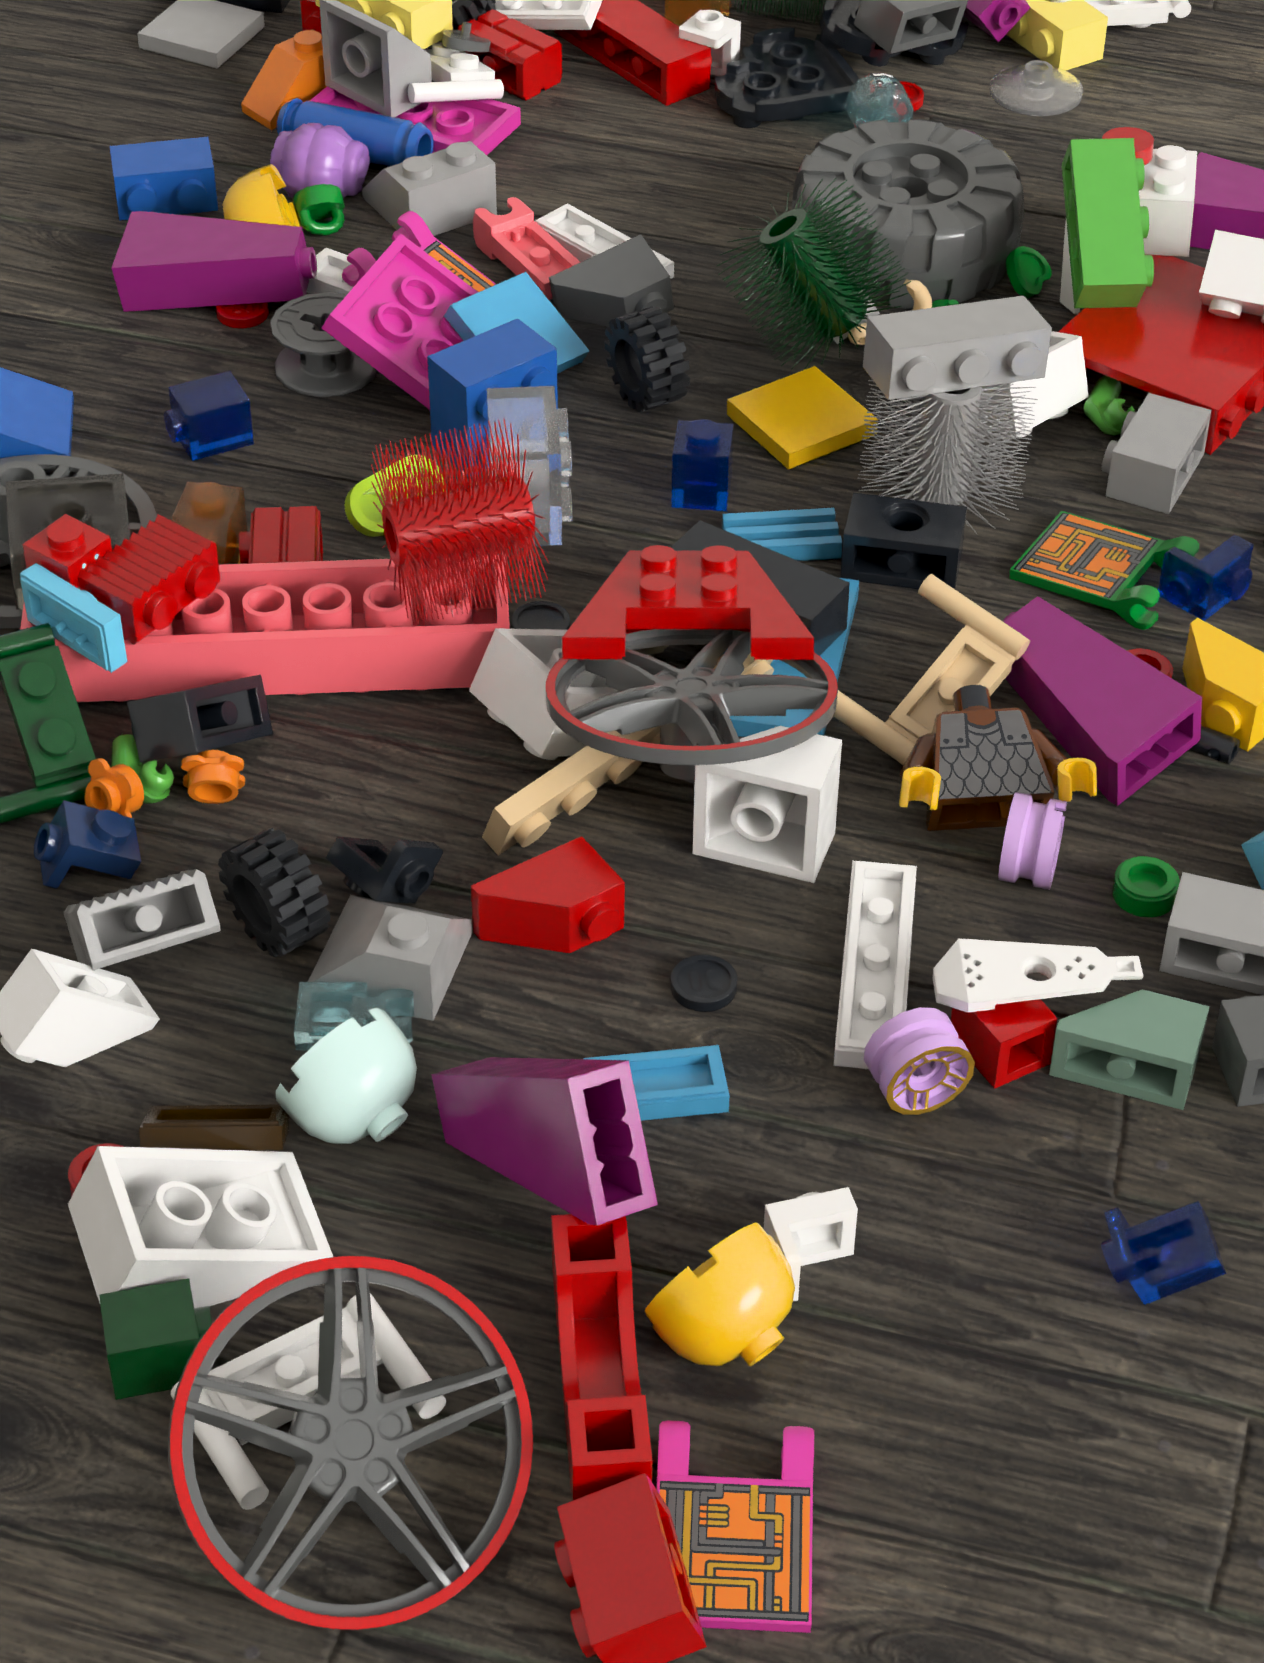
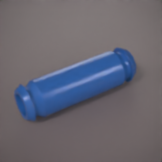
M299 98L286 102L280 109L277 119L278 135L282 131H294L302 124L321 123L323 126L335 125L342 127L353 140H358L368 147L369 163L390 167L403 163L409 157L424 156L433 152L434 141L432 132L423 123L414 125L410 120L309 100L303 102Z

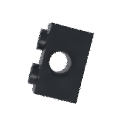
M853 492L843 536L841 578L919 589L927 576L933 574L955 589L963 550L967 507Z

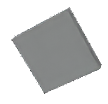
M177 0L137 33L139 48L217 69L265 27L264 13L216 0Z

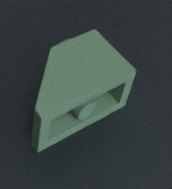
M1142 989L1059 1020L1056 1028L1049 1075L1184 1110L1200 1055L1210 1006Z

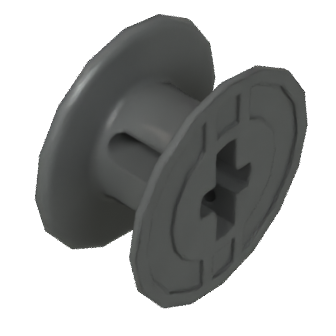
M329 292L307 294L288 301L276 310L270 321L272 335L285 348L280 351L274 367L276 378L286 388L308 396H341L362 389L375 378L378 372L375 368L322 329L328 316L344 299L345 294ZM315 325L318 326L319 331L315 330ZM331 358H335L336 364L332 362Z

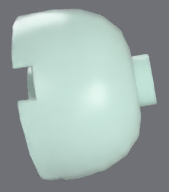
M377 1007L368 1010L374 1020L373 1022L361 1027L352 1017L321 1038L300 1057L291 1068L299 1080L293 1086L290 1093L281 1083L276 1090V1101L290 1118L309 1135L328 1143L351 1144L370 1134L378 1142L392 1134L408 1117L407 1112L402 1106L414 1091L417 1066L413 1049L400 1028L384 1010Z

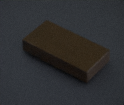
M280 1104L152 1106L148 1109L139 1127L140 1147L283 1150L289 1132V1115Z

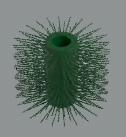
M837 178L820 194L818 192L814 200L805 209L803 207L817 187L801 207L805 184L795 208L788 211V192L785 213L778 216L771 204L777 218L773 221L769 219L771 221L769 222L755 216L769 223L764 229L739 228L758 232L761 235L728 241L727 243L760 237V239L748 243H739L746 245L720 254L723 255L748 245L753 246L739 254L730 256L732 258L722 262L721 264L741 254L751 252L745 257L740 258L733 265L724 268V271L721 273L738 263L748 260L737 270L731 271L732 274L725 277V280L739 270L749 267L744 273H741V276L728 282L729 285L733 282L735 284L741 277L755 271L744 282L736 285V288H740L746 282L749 283L752 279L757 278L756 281L750 286L743 288L745 290L735 296L739 297L745 291L747 293L751 287L762 283L757 289L752 290L754 292L742 298V301H747L754 293L767 288L756 299L749 301V304L751 305L757 299L760 301L762 297L770 295L763 302L753 305L756 307L748 312L752 313L756 308L759 310L764 303L773 300L768 306L762 307L765 308L764 310L755 314L758 322L754 325H760L767 317L781 311L777 317L766 321L765 323L767 324L762 326L760 331L770 323L773 324L777 319L785 317L781 322L776 323L778 325L767 330L766 334L772 333L778 326L786 324V322L789 323L783 326L784 328L781 331L770 336L768 335L771 338L765 341L770 343L781 332L784 334L787 329L793 327L787 335L776 338V340H780L776 341L775 345L784 338L786 339L788 336L797 333L789 342L776 348L779 351L796 340L797 343L782 355L788 354L793 348L796 350L801 343L809 339L787 361L796 354L798 355L802 349L811 343L810 349L798 360L799 362L810 350V354L812 353L816 344L823 337L825 339L811 360L827 339L824 361L833 338L838 336L840 358L841 339L844 344L842 335L849 332L857 345L850 330L854 327L858 329L856 326L866 330V328L858 324L862 319H867L868 315H865L866 313L902 307L897 306L867 311V308L873 306L891 305L878 304L903 296L900 295L882 302H873L885 295L900 292V290H895L902 286L874 297L881 291L890 290L886 288L899 282L898 280L905 275L880 288L879 286L882 283L894 278L892 276L900 272L897 269L889 277L874 283L879 277L889 274H884L885 272L897 267L895 266L897 263H895L890 268H886L882 273L870 278L874 273L880 272L877 271L879 268L892 263L890 261L894 258L890 259L891 257H889L881 266L877 268L875 266L873 270L868 271L875 263L882 261L881 259L887 256L888 252L878 260L875 259L872 263L865 265L869 259L878 258L879 256L874 255L884 251L886 247L884 246L882 249L879 247L871 256L860 260L864 255H868L866 253L871 249L880 246L877 244L879 241H877L870 249L866 250L865 248L863 252L858 253L865 245L875 242L872 241L877 238V235H875L868 242L865 241L862 245L855 247L859 241L867 239L864 237L874 233L876 228L872 231L868 230L861 238L853 242L850 241L857 237L858 233L872 227L870 226L871 224L867 223L860 231H854L853 234L847 236L855 227L862 225L861 223L866 221L867 217L858 224L855 223L852 227L843 229L849 223L855 222L856 220L854 219L865 214L866 210L860 214L857 213L851 220L840 224L849 214L861 209L858 207V204L851 212L836 218L846 208L854 206L852 204L858 201V197L840 210L834 211L842 202L853 197L854 193L828 207L841 194L847 191L845 189L822 205L827 197L841 186L839 185L837 188L834 187L820 202H816L815 206L811 208L812 204ZM800 199H801L800 206H799L798 209H796L797 206H798V203H799V201H800ZM826 205V207L823 208L820 212L814 214L816 211H818L819 209H821L822 207H824V206ZM761 249V250L758 251L755 255L749 256V255H751L752 253L756 252L757 250ZM872 293H875V294H873L872 296H870V297H868L867 299H865L868 295H870V294H872ZM778 305L775 309H772L773 311L769 315L758 319L766 310ZM814 331L812 335L804 339L808 334Z

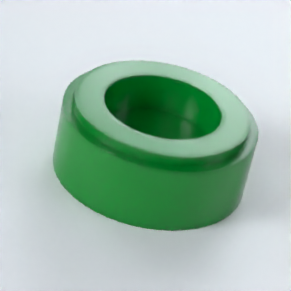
M1149 856L1133 857L1122 862L1116 869L1112 890L1113 898L1120 908L1130 914L1139 917H1158L1172 910L1180 879L1176 870L1163 860Z

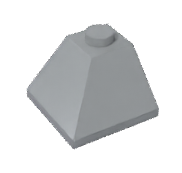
M350 895L306 984L307 994L369 1008L377 1007L388 1012L434 1021L473 933L472 919Z

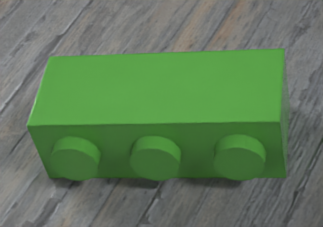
M1134 138L1071 139L1062 162V176L1074 308L1137 307L1145 288L1151 287L1154 279L1152 255H1145L1143 241L1144 238H1147L1149 232V211L1147 206H1140L1139 190H1142L1144 186V161L1142 158L1135 157Z

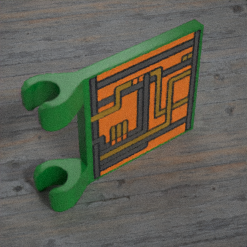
M1061 511L1010 568L1009 579L1114 610L1133 627L1146 630L1151 628L1158 620L1159 613L1149 611L1146 608L1155 606L1159 601L1160 592L1153 586L1134 585L1153 562L1173 578L1184 581L1190 579L1197 572L1198 564L1188 562L1183 557L1193 558L1199 551V543L1194 538L1187 536L1161 540Z

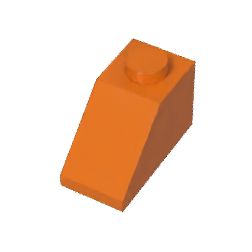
M313 29L296 33L291 39L276 44L242 101V112L268 129L273 130L277 128L280 109L286 102L295 98H299L303 102L310 101L327 86L325 85L322 35Z

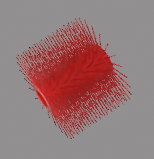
M504 418L508 454L499 420L502 447L494 422L497 448L494 443L490 422L488 421L493 453L484 425L487 448L485 446L480 423L479 429L483 454L475 425L477 450L470 427L473 453L470 449L464 426L468 455L462 433L459 430L462 445L461 451L455 428L458 457L450 430L452 452L445 433L448 456L443 446L441 432L439 431L442 455L436 435L437 454L432 444L431 434L429 433L434 460L431 458L426 434L427 456L420 438L422 457L419 454L416 436H414L418 452L417 458L412 440H410L411 457L405 438L409 465L406 462L401 440V456L395 443L397 460L394 458L390 441L393 456L392 462L387 445L385 458L380 443L384 470H382L377 446L375 445L383 482L374 453L372 452L383 493L372 464L371 467L384 504L372 481L371 483L383 507L381 512L375 504L382 515L383 526H378L384 529L386 544L382 548L387 545L391 556L388 570L391 560L395 564L394 590L398 566L400 601L402 605V577L407 618H409L405 592L406 585L413 625L414 619L409 592L418 625L417 606L421 619H424L422 606L425 607L429 623L425 600L427 599L432 620V604L439 619L435 596L438 599L442 619L444 617L441 609V598L446 614H448L446 597L450 603L452 617H454L450 601V591L457 615L456 596L463 614L459 588L462 591L467 614L465 590L472 609L471 590L478 612L474 584L481 608L483 609L480 588L486 608H488L483 580L487 587L492 609L489 583L495 603H497L494 588L495 582L502 607L498 576L506 604L504 581L509 592L510 602L512 603L507 573L510 577L516 603L513 576L519 592V598H521L518 575L522 582L525 601H527L522 570L530 598L532 597L529 589L528 574L536 598L531 566L534 570L540 598H542L532 554L544 591L546 592L535 557L536 554L547 580L548 577L532 538L534 537L549 563L535 536L536 529L548 543L535 526V516L545 519L534 514L532 500L540 494L532 499L530 497L528 486L533 471L527 486L524 482L526 450L524 453L522 478H520L518 434L517 477L512 427L510 423L514 467ZM499 446H500L501 453H502V456H503V463H502V461H501V455H500ZM489 448H490V452H491V456H492V460H493V465H492V462H491V460H490ZM504 449H505V454H506L508 466H507V463H506V460H505V456H504ZM464 451L468 462V468L465 462ZM479 451H480V456H481L483 468H482V465H481V462H480V459H479ZM475 452H476L477 459H478V466H477V463H476ZM413 453H414V457H415V461H416V465H417V469H418V475H417V472H416V469H415V465H414ZM486 453L488 456L489 467L487 464ZM424 454L428 465V472L426 470ZM439 454L443 465V471L440 466ZM454 454H455V458H456V463H457L458 471H457V468H456V465H455V462H454ZM450 455L453 461V469L450 462ZM435 456H436V459H437V462H438L439 473H438V470H437V465H436ZM461 456H462V459H463L464 470H463V467H462ZM388 457L392 468L393 478L389 470ZM403 457H404V461H405V465H406V470H407L408 478H407V475H406V472H405V469H404ZM429 457H430V462H431V466H432V470H433V475H432L431 468H430V465H429ZM399 458L403 469V476L400 470ZM384 459H385V462H386V465H387V469H388V477H389V480H388V478H387V473H386V468H385ZM410 459L413 465L414 477L412 474ZM526 555L528 559L529 569L526 563ZM522 557H523V560H524V563H525V570H524V566H523V563H522ZM508 560H509V563H510V566H511V573H510V569H509ZM512 560L515 566L516 577L512 567ZM502 562H503V565H504L505 576H504L503 569H502ZM498 564H499V567H500V570H501L502 581H501V577H500V573H499V569H498ZM484 567H485V570H486V573H487V580H486V576H485ZM488 567L491 572L492 584L488 573ZM478 569H479V572H480V577H481L482 586H481V583H480V580H479V576H478ZM459 571H460L461 578H462V581H463L464 592H463V588H462V583H461ZM474 571H475V574H476V577H477L478 588H477L476 580H475V577H474ZM464 574L467 579L468 591L464 581ZM454 577L456 579L458 594L455 588ZM435 579H436V582H437V585H438V588H439L440 600H439V596H438V591H437ZM450 579H451L452 584H453L454 596H453V592H452V588H451V584H450ZM440 582L443 587L444 599L440 589ZM419 584H420V589H421V593H422L423 602H422V599H421V596H420ZM430 584H431V587H432L434 602H433V599H432V596H431V592H430ZM426 586H427V589H428V592H429L430 604H429V600H428V596H427V592H426ZM411 587H412V590H413V593H414V597H415L416 608H415V604H414V600H413V595H412ZM416 590L419 595L421 611L416 597Z

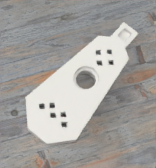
M958 938L933 968L932 978L936 1003L964 1012L993 1010L996 1004L1103 992L1111 980H1142L1143 973L1139 956L1107 957L1096 947ZM1041 973L1049 979L1036 981L1028 978L1026 975Z

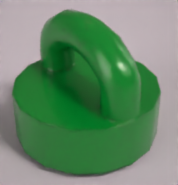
M332 184L313 185L299 190L293 196L292 200L300 224L308 232L326 236L334 234L342 228L345 206L339 187ZM332 217V220L327 223L314 221Z

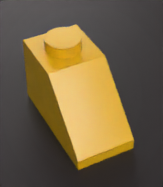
M1197 617L1190 623L1182 669L1187 688L1202 697L1201 726L1239 739V748L1248 752L1264 738V653Z

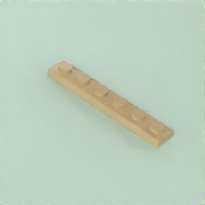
M750 652L743 662L744 671L741 675H772L774 669L770 664L773 660H754ZM721 655V656L717 659V665H718V663H719V661H720V659L722 658L723 655ZM660 726L626 735H621L617 731L607 732L608 734L625 739L660 744ZM586 746L496 806L482 838L497 855H500L516 843H519L521 847H527L546 832L551 824V819L564 810L569 816L579 812L595 797L598 787L610 779L614 784L621 783L638 769L642 761L618 757Z

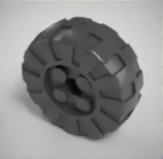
M887 119L859 123L857 128L842 133L835 131L824 137L815 145V150L811 155L806 154L800 163L794 184L792 210L795 208L805 184L801 207L816 187L817 189L803 209L814 200L818 192L820 194L837 178L812 204L811 208L815 206L816 202L818 203L826 197L834 187L837 188L841 185L827 197L822 205L848 187L850 189L841 194L828 207L842 201L847 195L850 196L852 193L856 195L842 202L834 211L842 209L845 204L849 205L857 197L860 200L853 203L852 205L854 206L846 208L836 218L851 212L858 204L862 206L859 207L861 208L860 210L849 214L840 224L851 220L857 213L860 214L864 210L867 213L854 219L856 221L849 223L843 230L852 227L855 223L858 224L868 215L872 216L862 222L865 224L855 227L847 234L848 236L853 234L854 231H860L867 223L872 226L858 233L857 237H854L850 242L861 238L868 230L872 231L874 228L877 231L864 237L867 239L859 241L855 247L862 245L865 241L868 242L879 232L880 234L883 233V235L872 240L875 242L865 245L858 251V253H861L865 248L866 250L870 249L877 241L882 244L866 253L868 255H864L860 260L871 256L879 247L882 249L886 246L885 248L887 249L874 255L879 256L878 258L869 259L865 265L872 263L875 259L878 260L886 252L892 253L882 258L885 260L875 263L868 271L873 270L875 266L876 268L881 266L889 257L894 259L890 261L892 263L879 268L877 271L880 272L874 273L870 278L897 263L895 265L897 267L884 273H889L888 275L879 277L874 283L889 277L897 269L900 271L894 275L897 277L886 280L879 287L882 288L889 285L903 275L905 276L901 279H905L886 288L890 290L881 291L874 297L902 286L895 290H900V292L885 295L873 302H882L909 293L906 285L903 284L908 279L920 281L928 289L932 302L939 299H955L961 303L974 298L977 293L986 288L992 289L1006 276V259L1012 250L1019 247L1024 220V191L1020 172L1013 160L1005 151L994 148L989 139L967 129L956 130L945 127L942 122L910 119L908 122H888ZM800 199V201H799L798 206H797L796 209L799 208L801 199ZM825 205L824 207H822L821 209H819L818 211H816L814 214L820 212L823 208L826 207V205ZM906 294L881 304H891L887 305V307L902 306L898 308L913 309L914 301L910 294Z

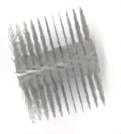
M1006 383L991 388H982L980 386L900 398L899 400L893 399L889 402L885 400H866L879 402V404H866L876 407L868 409L877 412L867 413L877 416L865 417H877L880 421L864 420L879 423L873 425L865 424L875 426L874 428H866L873 431L865 433L877 436L862 435V437H874L878 440H862L879 443H862L875 446L864 447L874 451H863V453L869 452L874 455L860 456H870L876 458V460L861 458L860 460L876 462L870 464L860 462L872 465L871 467L862 466L871 470L860 472H882L885 474H858L863 476H882L876 479H858L875 481L867 484L888 482V484L864 486L862 488L897 485L890 489L858 491L887 490L884 492L887 493L897 490L882 495L884 493L879 494V496H886L904 490H912L910 493L893 497L905 496L902 499H907L914 496L910 500L916 499L918 501L950 505L961 504L962 506H966L962 503L965 501L973 510L969 507L967 509L990 526L992 525L988 523L972 504L1010 520L968 500L967 496L980 501L999 513L1001 512L983 501L1019 510L1015 507L990 501L984 495L1007 503L1010 502L992 495H999L1008 500L1011 499L1005 496L1023 498L1007 495L1001 491L1023 493L1000 489L998 486H1006L1022 491V489L1011 487L1020 486L1021 484L1011 482L1024 481H1015L1009 477L1026 478L1010 476L1009 474L1026 475L1013 471H1025L1015 467L1024 466L1016 463L1027 462H1020L1013 458H1029L1014 457L1013 455L1022 454L1029 456L1028 454L1015 451H1027L1017 448L1027 447L1018 443L1030 444V442H1021L1015 438L1032 440L1016 436L1020 434L1032 436L1020 432H1031L1022 428H1030V426L1023 424L1033 423H1027L1020 419H1035L1018 416H1023V414L1035 415L1022 413L1034 412L1033 410L1025 409L1033 407H1018L1007 403H1036L1014 402L1019 399L1009 402L1003 400L1013 398L1038 399L1022 397L1026 395L1009 396V394L1032 391L998 393L1004 389L1036 387H1010L1014 385L1011 384L998 388L1011 384ZM871 388V390H875V391H878V392H869V393H874L875 395H878V396H867V397H877L878 399H880V398H886V396H882V395L876 394V393H883L882 391L876 390V389H872V388ZM988 390H996V391H993V392H991V393H985V392H984V391H988ZM993 396L1010 397L999 400L990 399ZM988 403H1000L995 406L988 405ZM885 408L890 409L891 411H879L875 409ZM1017 408H1020V409H1024V410H1028V411H1018V412H1017V411H1012V410H1007V409H1017ZM875 413H885L888 416H881ZM910 413V414H912V415H914V416L908 417V416H906V415H904V414ZM1019 413L1022 415L1012 416L1010 414ZM984 423H991L993 425L987 426ZM1008 423H1016L1025 427H1015L1008 425ZM876 428H885V429H889L890 431H878V430H875V429H876ZM1008 428L1021 429V431H1010ZM875 433H884V434H888V435H886V436H881V435H878V434H875ZM908 433V434L913 435V436H908V437H907V436H905V435H903V434ZM1011 439H1014V440H1017V441H1019V442H1012V441H1010V440H1011ZM987 442L989 445L985 446L981 443ZM1004 443H1014L1020 446H1009ZM871 448H885L887 450L879 451ZM1005 448H1015L1019 450L1008 451ZM872 452H881L885 455L881 456ZM902 453H908L910 455L904 456L902 455ZM901 459V460L903 461V463L898 462V461H895V460ZM882 462H884V463L887 464V465H874V464H876V463H882ZM978 462H985L986 464L981 465ZM1002 462H1009V463H1012V464H1015V465H1014V466H1008V465L1001 464V463H1002ZM874 467H882V468H887V469H890V470H876V469H873V468H874ZM1001 467H1010V468H1014V469H1012V470H1004V469L1001 468ZM987 469L992 472H983V470ZM901 472H905V473H907L908 475L900 476V475H895V474H898V473H901ZM999 476H1003V477L1008 478V479H1010V480H1003V479L998 478V477H999ZM884 477H894V478H889V479H884V480H877V479L884 478ZM898 478H903V479H904V480L901 481V482L887 481V480L898 479ZM976 481H981V482L985 483L986 485H979V484H977V483H975V482H976ZM993 481H1003L1013 485H1004ZM904 485H912V486L907 487V488H899V487H902V486H904ZM977 487L984 488L993 493L981 492ZM990 489H995L1001 492L1002 494H998ZM968 492L975 493V494L978 495L979 497L973 496V495H971V494L968 493ZM966 520V525H969L972 528V530L976 533V531L973 529L970 523Z

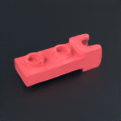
M516 197L508 198L507 207L512 211L506 215H495L485 208L476 209L473 217V234L476 246L491 260L498 258L516 276L527 272L548 300L553 299L549 277L580 263V261L534 221V212Z

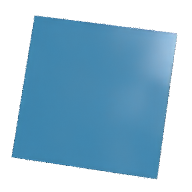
M527 272L451 304L444 315L463 341L518 318L557 348V373L583 362L589 353V349Z

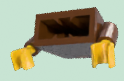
M968 685L954 692L953 702L955 711L941 712L936 715L932 733L918 738L900 770L901 792L899 806L907 808L909 801H923L927 803V831L1006 827L1015 792L1030 794L1034 802L1047 804L1050 799H1053L1054 788L1058 790L1059 800L1067 802L1072 800L1073 791L1086 792L1090 797L1097 796L1096 765L1093 761L1078 757L1066 758L1040 730L1031 728L1026 712L1018 707L992 709L989 690L982 685Z

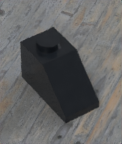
M261 674L127 702L132 723V734L136 741L140 763L198 753L273 734Z

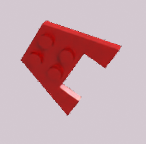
M662 545L649 546L642 551H628L562 637L563 659H622V657H625L626 629H750L751 657H754V660H814L813 635L749 551H736L731 547L722 545L710 546L702 551H675L671 547Z

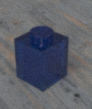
M231 371L168 387L171 409L164 412L165 425L172 442H180L192 461L254 444L250 400Z
M705 419L695 421L678 420L672 456V508L727 511L732 478L734 424L715 423Z

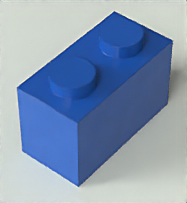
M208 137L110 146L119 220H128L131 212L135 211L176 215L218 211L214 165Z

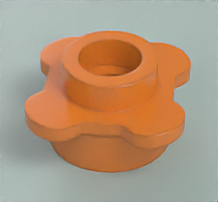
M207 750L197 755L187 756L181 761V768L187 771V775L183 777V785L188 788L189 796L196 801L208 804L229 802L237 797L238 789L245 785V777L239 774V771L244 769V760L238 756L219 750Z
M103 758L92 760L89 763L88 771L91 776V782L86 787V806L99 810H112L122 816L132 818L131 813L139 810L144 801V789L137 773L125 764L109 767L108 762Z

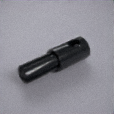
M1201 726V739L1189 750L1230 765L1238 753L1240 740Z

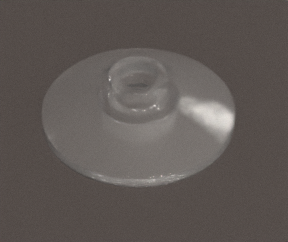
M1033 60L1026 64L1007 67L996 73L990 82V95L997 104L1012 112L1029 116H1053L1066 113L1077 107L1083 98V86L1080 80L1068 71L1054 67L1046 61Z

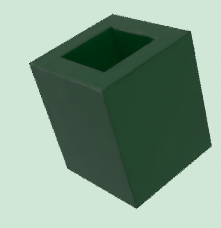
M190 1279L99 1294L106 1351L115 1399L172 1390L175 1384L179 1382L183 1369L195 1346L212 1324L209 1306L194 1308Z

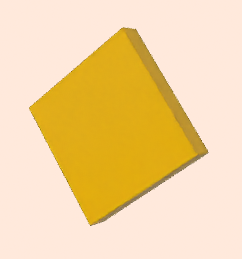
M816 366L727 399V415L787 469L817 459L862 441V439L870 438L862 437V435L874 436V434L865 432H872L873 430L866 428H874L875 426L865 424L873 425L878 423L864 421H878L877 417H865L874 415L867 413L869 411Z

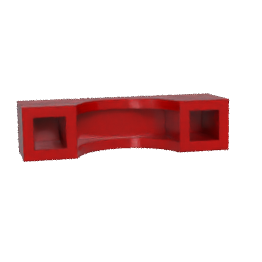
M572 1214L551 1215L552 1272L572 1501L643 1473H646L652 1482L653 1460L646 1395L641 1393L637 1363L632 1266L626 1216L600 1225H590Z

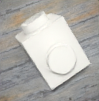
M700 9L679 27V38L711 47L712 65L710 74L721 77L726 74L728 63L739 60L741 21L724 17L721 12L716 10Z
M849 1187L823 1193L810 1192L794 1199L765 1205L764 1230L778 1244L791 1266L795 1285L793 1301H798L801 1266L854 1254L858 1208Z

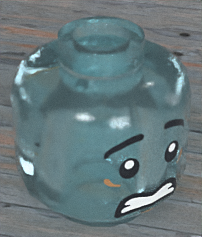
M883 72L871 73L860 78L851 87L846 97V111L854 128H857L859 123L887 119L888 122H908V120L913 119V106L903 85L894 76Z

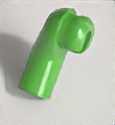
M1106 375L1100 377L1083 407L1084 414L1104 434L1121 435L1125 418L1129 411H1134V408L1131 406L1126 411L1123 410L1122 405L1125 403V399L1118 398L1122 392L1121 383L1119 380Z
M125 734L116 737L112 743L111 767L125 764L137 773L144 789L143 803H158L169 796L170 787L174 781V775L170 767L165 764L160 772L156 771L157 760L148 761L143 765V763H140L133 735Z

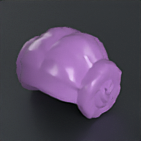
M321 123L302 124L294 131H282L279 133L271 152L270 164L277 168L286 185L283 189L287 191L288 196L291 198L299 190L319 184H332L339 187L344 198L347 195L354 196L361 192L370 159L368 147L358 140H353L342 127L335 125L323 126Z

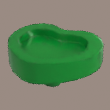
M1026 246L1017 247L1009 253L1006 259L1007 274L1011 285L1020 296H1024L1026 299L1039 294L1042 290V283L1049 280L1052 276V270L1047 260L1033 248Z

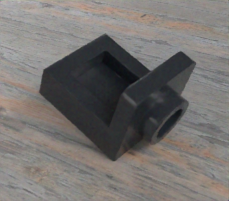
M337 836L326 859L345 874L343 881L354 892L375 901L415 904L419 896L430 886L434 877V869L443 855V850L434 842L400 839L390 851L378 840Z

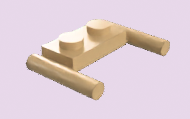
M933 574L927 576L923 581L918 594L965 625V627L955 636L892 712L886 722H883L839 690L837 707L833 717L902 765H904L918 738L932 733L936 715L941 712L955 711L953 702L955 691L968 685H982L989 690L991 696L1011 672L1014 661L1024 654L1030 644L1028 638Z

